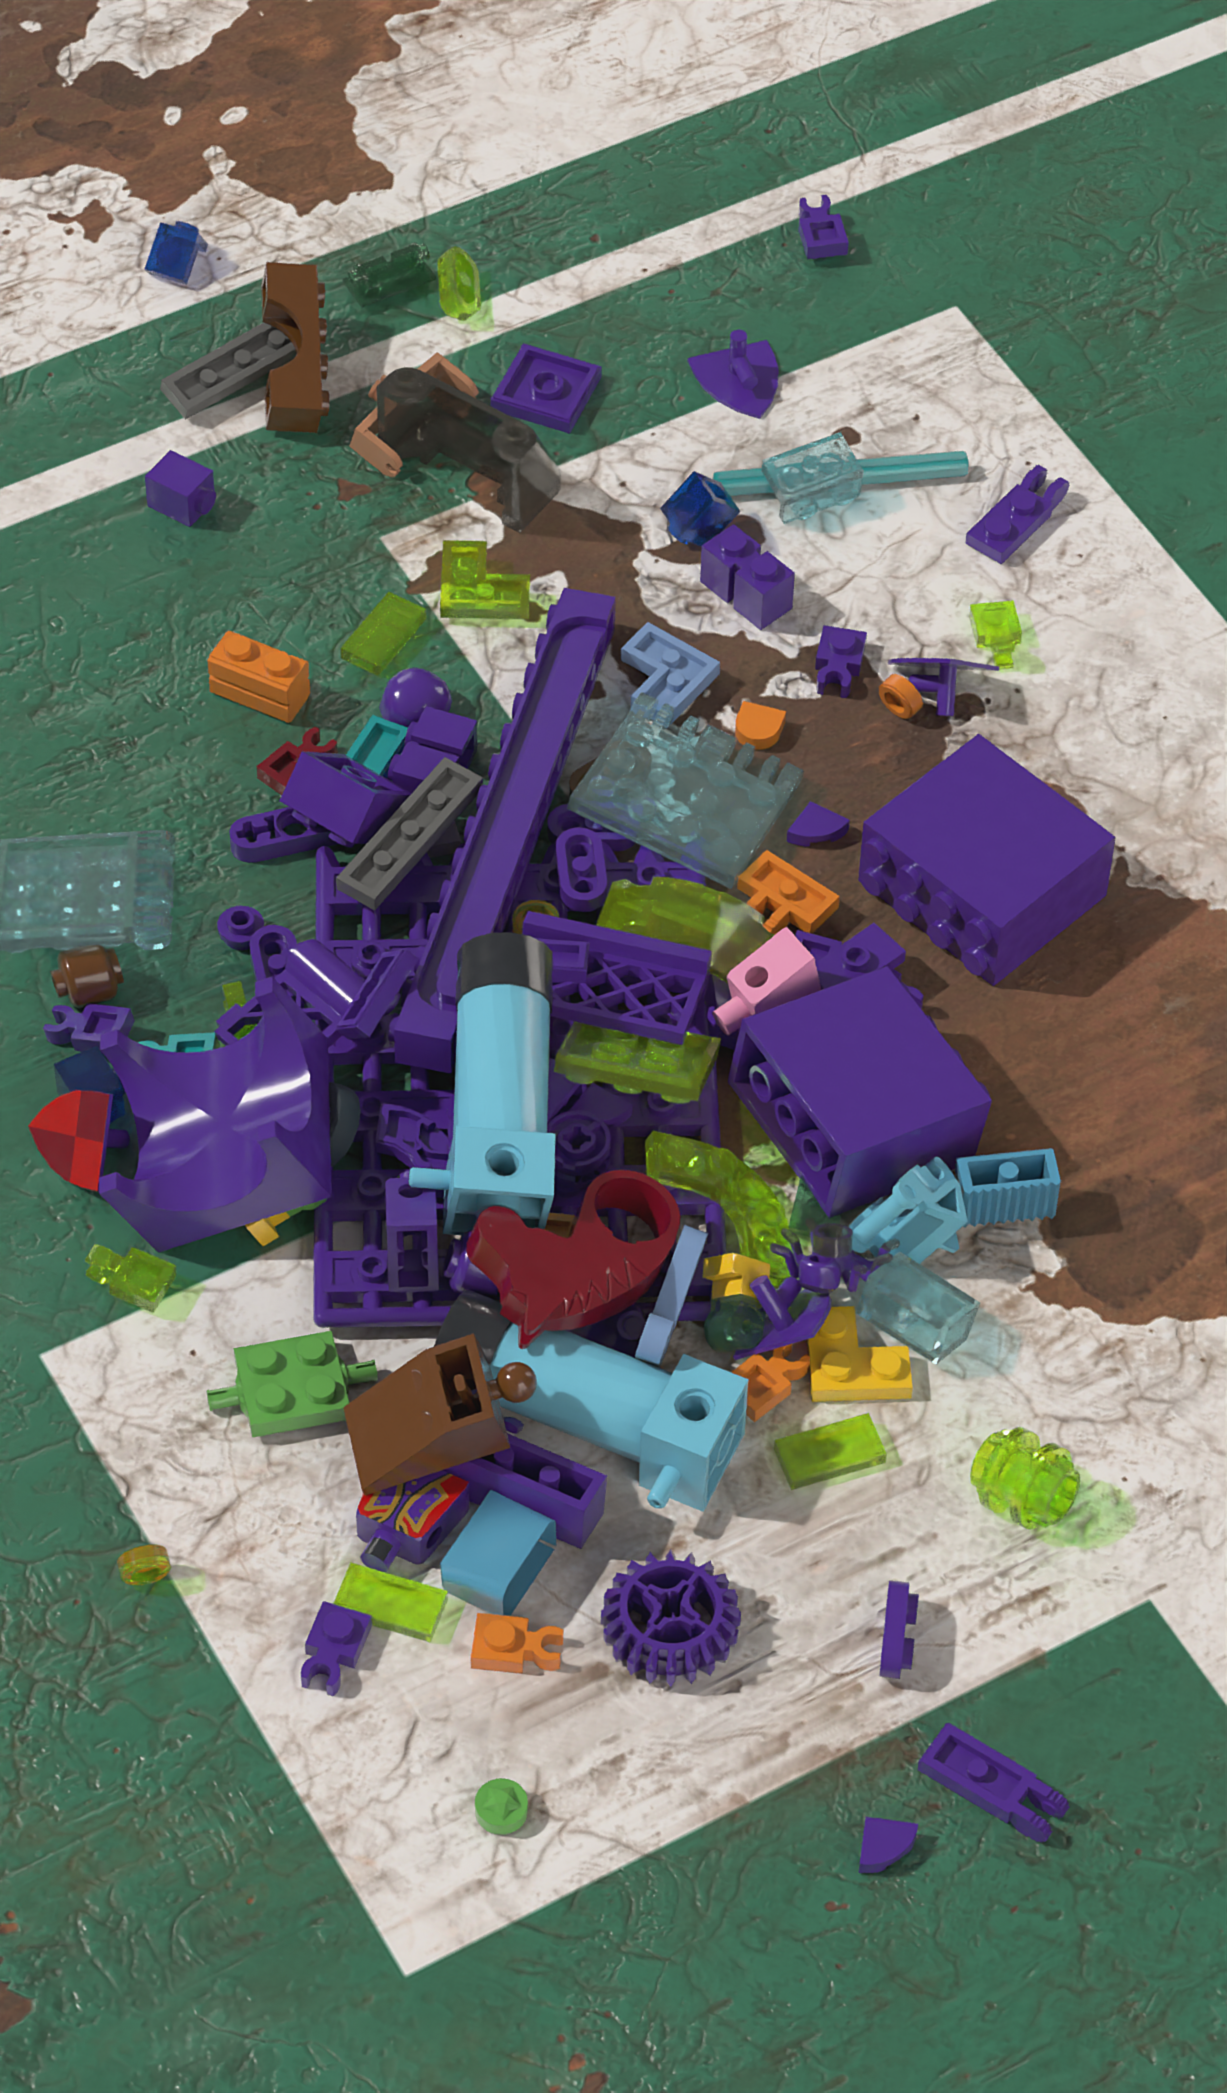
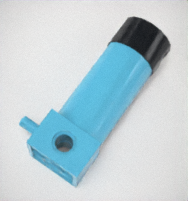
M504 932L476 936L465 942L457 953L458 979L456 982L455 1000L457 1010L453 1140L446 1170L412 1167L409 1172V1185L411 1187L444 1190L443 1234L463 1235L465 1232L473 1230L479 1215L491 1206H502L514 1211L528 1228L545 1229L554 1197L555 1134L547 1133L549 1030L550 1014L552 1013L553 1006L552 971L554 961L553 953L544 942L528 935Z
M468 1289L458 1296L441 1326L434 1346L474 1333L490 1364L493 1379L497 1378L498 1372L503 1366L511 1362L525 1363L535 1372L537 1387L534 1394L528 1400L521 1403H512L504 1398H500V1407L640 1463L639 1486L650 1490L647 1500L651 1506L661 1509L666 1506L669 1499H673L704 1512L745 1435L749 1379L686 1354L682 1355L674 1372L671 1373L566 1330H545L527 1348L520 1349L518 1347V1325H515L500 1314L503 1308L500 1301ZM471 1390L472 1394H475L477 1390Z

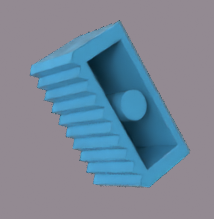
M1052 1148L956 1158L954 1177L960 1183L968 1221L963 1226L964 1228L968 1224L975 1227L977 1224L985 1226L990 1222L995 1225L997 1221L1004 1224L1009 1220L1014 1223L1016 1219L1023 1222L1025 1219L1033 1221L1036 1217L1043 1220L1045 1216L1052 1219L1056 1215L1061 1180Z

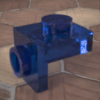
M176 221L175 225L172 226L160 222L144 270L148 274L187 285L198 251L206 252L208 243L199 234V229L191 224Z

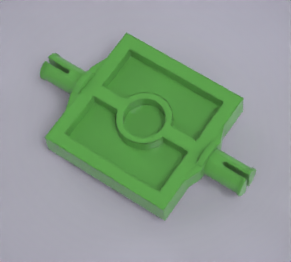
M331 1330L233 1348L237 1369L236 1386L206 1390L210 1411L239 1405L241 1411L248 1418L253 1438L346 1421L343 1407L349 1404V1385L374 1380L378 1381V1374L374 1359L367 1362L345 1365L342 1358L337 1354Z

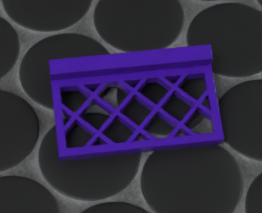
M527 912L523 921L522 935H528L537 939L590 942L586 983L563 982L554 985L553 1006L550 1016L683 1045L700 998L704 999L708 989L711 950L541 913ZM621 981L634 983V985L626 987ZM607 983L613 990V992L597 997L590 988ZM668 991L680 993L681 995L672 997ZM577 992L584 1001L573 1004L564 1002L561 997ZM653 993L660 1001L643 1007L636 998ZM624 1003L630 1009V1012L618 1014L610 1012L607 1008ZM671 1013L678 1021V1024L673 1026L659 1023L654 1018Z

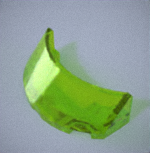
M653 876L651 885H636L627 879L612 882L596 926L711 950L710 973L727 984L729 972L775 936L762 926L765 917L743 901L725 892L705 887L700 883L669 877Z

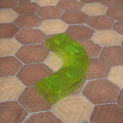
M652 1131L645 1141L647 1176L663 1185L690 1190L718 1203L735 1225L739 1239L740 1255L771 1264L769 1280L773 1287L778 1289L784 1279L791 1277L785 1258L772 1253V1248L785 1250L789 1248L792 1251V1239L785 1209L770 1187L752 1168L738 1159L728 1149L718 1148L697 1140Z

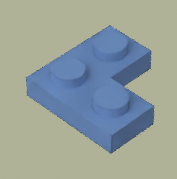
M649 622L621 648V661L650 676L631 695V708L666 728L720 674L719 661Z

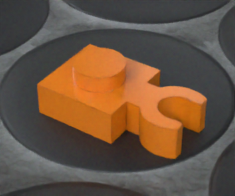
M792 1344L773 1349V1357L768 1361L758 1353L752 1355L734 1369L731 1373L749 1379L746 1415L756 1422L791 1394L792 1383L790 1381L801 1379L808 1373L811 1357L806 1354L798 1361H787L785 1357L792 1353Z
M477 1613L471 1652V1668L523 1674L525 1660L533 1661L543 1670H558L561 1664V1653L547 1652L543 1648L550 1644L563 1646L564 1630L556 1626H545L536 1632L528 1631L529 1618Z

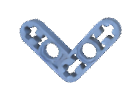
M684 1225L653 1313H650L635 1354L636 1359L659 1368L661 1367L708 1233Z

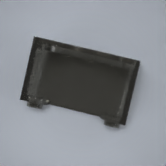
M403 367L396 369L377 386L378 438L392 448L401 459L420 457V462L427 465L438 453H441L501 484L497 489V502L505 505L502 511L503 525L521 533L559 493L561 489V469L535 431L528 425L415 368Z

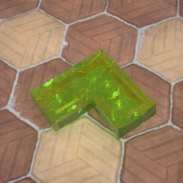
M443 540L440 618L529 619L530 574H486L487 541Z

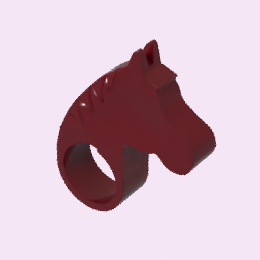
M613 1170L599 1175L590 1183L572 1221L568 1238L558 1236L545 1229L528 1228L514 1211L502 1206H491L479 1215L467 1242L466 1252L471 1263L481 1270L498 1288L500 1302L503 1307L500 1314L515 1325H518V1347L525 1349L545 1330L561 1331L594 1324L618 1314L640 1299L651 1288L674 1245L680 1226V1211L672 1194L655 1179L631 1170ZM618 1208L631 1212L649 1226L655 1239L636 1241L635 1244L622 1241L612 1236L613 1232L603 1224L596 1210Z

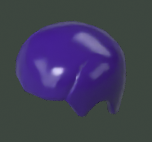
M413 667L399 671L388 681L379 709L383 719L408 728L412 721L418 722L426 706L449 712L452 705L451 691L446 682L434 673L422 668Z

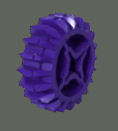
M671 1549L666 1554L665 1560L658 1561L650 1552L646 1557L645 1566L631 1560L627 1566V1574L616 1572V1576L613 1578V1587L607 1588L604 1594L601 1624L604 1628L603 1639L606 1646H613L612 1655L616 1662L627 1660V1670H629L630 1675L642 1669L646 1670V1679L649 1684L656 1679L657 1675L666 1676V1681L670 1687L675 1683L676 1676L684 1675L691 1685L696 1679L697 1670L711 1676L715 1670V1661L725 1663L729 1657L730 1647H735L738 1641L741 1611L737 1607L738 1596L735 1589H728L729 1580L726 1577V1573L714 1575V1566H712L711 1560L699 1567L696 1566V1558L692 1552L684 1561L676 1560V1556ZM697 1602L704 1606L711 1616L712 1622L710 1625L700 1620L701 1615L694 1610V1605ZM633 1610L639 1613L641 1621L647 1624V1631L644 1634L634 1626L629 1617Z

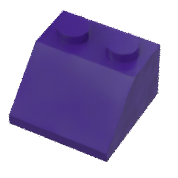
M302 751L279 801L294 809L292 816L295 819L314 827L320 824L330 830L328 836L333 841L353 848L355 844H367L412 793L345 754Z

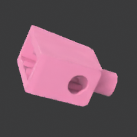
M785 927L729 972L727 981L732 999L714 1010L712 1014L720 1029L726 1035H730L741 1027L742 1019L820 991L821 986L815 958L795 935Z

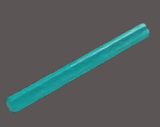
M951 451L716 471L713 474L712 483L715 496L729 497L964 477L968 474L969 460L965 451Z

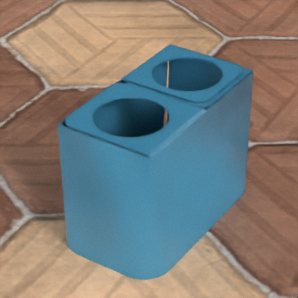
M490 1490L440 1563L443 1591L490 1614L511 1616L555 1550L538 1540L541 1539L557 1546L555 1520Z

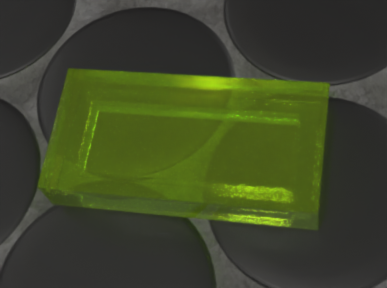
M388 592L340 648L341 659L379 676L426 620V608Z
M869 1413L774 1440L775 1454L791 1490L886 1463L887 1453Z
M350 1562L333 1604L372 1615V1626L431 1643L448 1601V1591Z

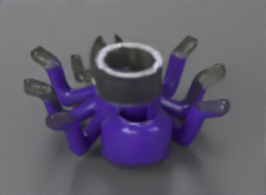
M810 1218L806 1219L805 1224L810 1231L812 1255L805 1256L803 1254L800 1239L787 1228L782 1229L781 1235L789 1241L792 1251L776 1243H771L770 1250L772 1253L785 1258L791 1277L799 1278L802 1288L816 1293L830 1294L840 1285V1277L843 1278L849 1292H856L860 1278L867 1284L875 1282L883 1265L893 1260V1255L889 1252L898 1248L900 1241L894 1238L882 1244L877 1257L869 1250L864 1253H858L852 1250L853 1231L851 1228L835 1223L817 1226L814 1219Z

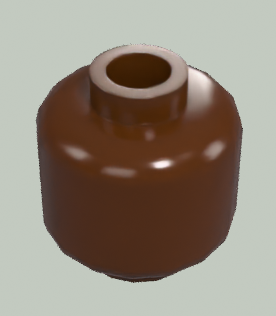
M91 941L62 950L57 958L59 969L50 971L58 998L68 996L70 1003L77 1008H84L87 1003L97 1004L114 998L118 991V984L124 983L123 974L114 948L106 949L99 941Z

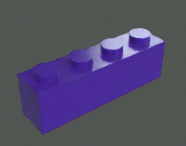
M508 1433L511 1448L443 1470L469 1482L470 1502L480 1506L490 1490L497 1492L555 1520L556 1539L579 1549H582L604 1514L607 1475Z

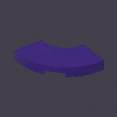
M381 1103L375 1141L376 1152L394 1156L409 1166L410 1169L415 1167L446 1170L452 1142L450 1143L449 1138L436 1127V1122L409 1108ZM436 1189V1197H444V1190Z

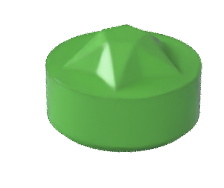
M498 1778L490 1780L480 1787L475 1796V1816L483 1829L493 1834L505 1835L515 1832L526 1821L528 1798L525 1790L518 1783L510 1779Z

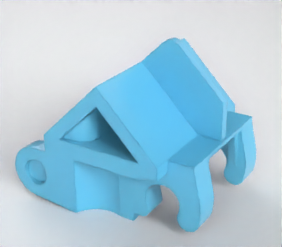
M934 1157L921 1168L917 1164L899 1179L893 1187V1194L885 1200L882 1197L879 1198L844 1231V1239L852 1250L858 1253H864L869 1250L877 1257L880 1247L888 1246L891 1251L888 1253L886 1261L914 1270L937 1248L952 1253L959 1249L956 1232L968 1222L960 1183L939 1157Z

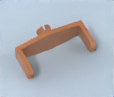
M438 352L398 385L393 383L388 376L383 375L380 380L378 379L368 393V396L378 402L379 405L357 426L349 447L384 475L395 477L400 472L399 468L403 465L402 460L376 434L393 421L432 380L457 401L465 405H471L476 400L475 396L479 393L478 388L467 375Z

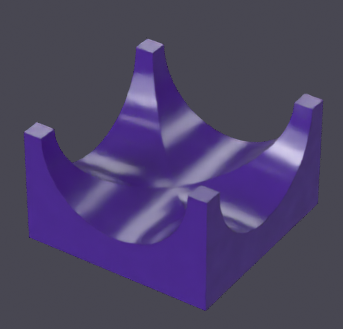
M273 976L255 982V998L263 1011L261 1020L250 1033L227 1046L201 1052H170L137 1043L118 1029L100 1034V1050L107 1057L120 1078L132 1108L138 1135L139 1161L134 1180L127 1179L117 1172L100 1177L99 1194L158 1253L332 1197L328 1038Z

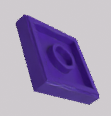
M523 343L490 399L491 410L570 434L602 377V366Z

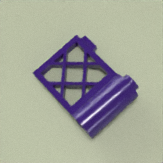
M310 939L297 943L291 948L286 958L285 970L275 980L284 990L287 989L296 997V1003L311 1020L323 1019L330 1025L322 1032L328 1038L329 1048L342 1036L336 1030L337 1024L366 979L321 942ZM255 996L243 1007L236 1003L216 1021L218 1028L214 1031L215 1035L225 1046L238 1041L234 1035L245 1025L258 1024L261 1020L263 1011Z

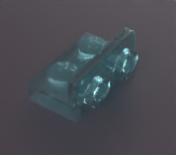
M841 432L762 460L761 469L780 502L779 517L783 524L794 520L808 519L816 512L835 505H846L861 494L864 470Z

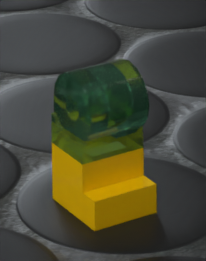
M737 1253L704 1258L703 1278L713 1281L711 1312L705 1320L704 1335L707 1343L714 1351L728 1353L752 1349L761 1341L764 1321H766V1312L752 1291L750 1284L756 1278L763 1275L769 1278L771 1264Z

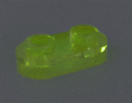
M453 246L443 253L437 261L440 305L449 317L466 321L481 309L479 271L474 260L466 251L460 247Z

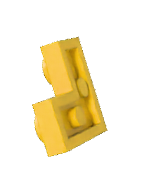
M855 1306L831 1307L826 1320L815 1337L806 1339L807 1354L811 1357L809 1376L812 1402L911 1399L913 1386L908 1346L859 1347Z

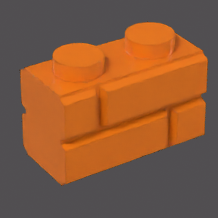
M230 630L225 633L207 660L208 674H210V692L287 723L294 719L310 694V679H308L309 661L288 655L284 651Z

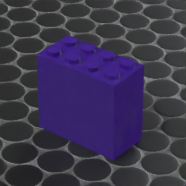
M978 733L863 822L858 881L862 883L863 887L871 895L880 897L893 907L904 921L912 922L926 933L937 947L946 949L963 962L969 972L981 976L992 986H995L1107 896L1116 837Z
M888 966L742 1019L727 1081L829 1218L893 1194V1187L899 1179L917 1164L921 1168L934 1157H939L950 1170L956 1169V1158L975 1156L992 1103L987 1088L975 1079L964 1065L959 1052L950 1047L937 1030L933 1019L929 1015H925L911 997L908 987L903 982H899Z

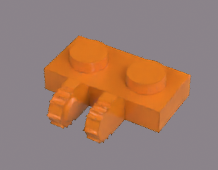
M768 850L760 855L738 877L737 889L751 897V899L738 912L735 922L748 921L753 925L761 918L766 908L774 912L763 924L758 935L764 943L787 927L789 922L802 931L812 934L839 908V895Z

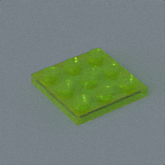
M574 1021L556 1054L554 1072L566 1074V1078L575 1083L590 1084L594 1081L614 1084L613 1087L616 1090L624 1093L637 1094L644 1090L659 1093L666 1101L683 1104L690 1102V1100H699L717 1060L721 1039L687 1032L683 1045Z

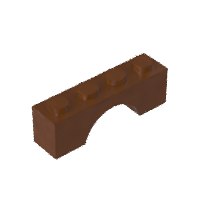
M266 262L261 285L262 322L282 331L293 343L297 353L295 358L289 363L272 369L269 372L265 390L266 430L317 433L321 416H328L330 400L329 391L322 390V380L327 379L328 355L321 354L320 344H325L327 332L326 318H319V308H324L325 283L318 282L317 265Z

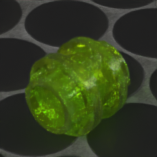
M1016 1427L1011 1431L1003 1429L1001 1432H995L983 1442L973 1460L970 1481L972 1485L977 1487L979 1501L983 1507L995 1513H1003L1010 1505L1012 1521L1025 1529H1034L1038 1526L1046 1528L1049 1525H1055L1066 1516L1079 1491L1080 1473L1074 1469L1075 1466L1072 1462L1071 1454L1066 1448L1056 1443H1047L1041 1447L1040 1439L1036 1433L1024 1427Z

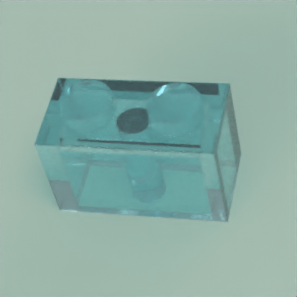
M898 1252L868 1276L856 1314L937 1365L967 1340L981 1302L902 1252Z

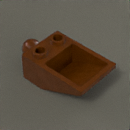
M473 1333L425 1349L344 1406L347 1427L364 1495L366 1496L511 1448L499 1399L504 1398L512 1403H521L528 1400L534 1394L537 1387V1378L533 1369L522 1362H511L503 1366L498 1372L497 1378L493 1379L490 1364ZM471 1390H477V1392L472 1394Z

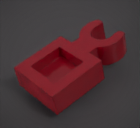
M313 727L305 732L302 739L303 743L300 746L296 747L287 741L257 765V778L282 796L301 752L337 754V741L332 739L324 746H316L320 742V729Z

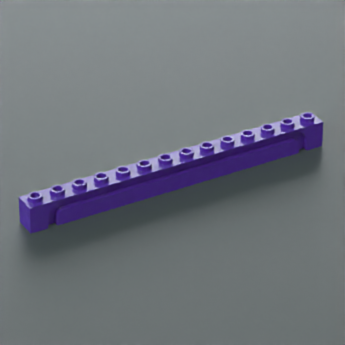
M563 588L558 604H551L546 620L547 632L546 634L540 633L536 642L535 664H527L523 682L525 690L523 693L517 692L514 698L512 724H504L500 740L501 752L500 754L494 753L492 755L489 765L488 779L490 781L488 785L482 784L480 786L476 803L477 815L476 817L469 816L464 833L465 846L464 848H457L452 863V880H445L443 882L439 900L441 909L439 913L433 912L430 916L427 928V945H420L416 953L418 961L414 966V979H407L405 981L401 996V1007L403 1008L400 1014L393 1013L391 1017L388 1041L395 1044V1063L451 1073L456 1061L457 1010L455 1004L456 982L458 979L457 953L465 942L476 936L504 932L615 631L616 597Z

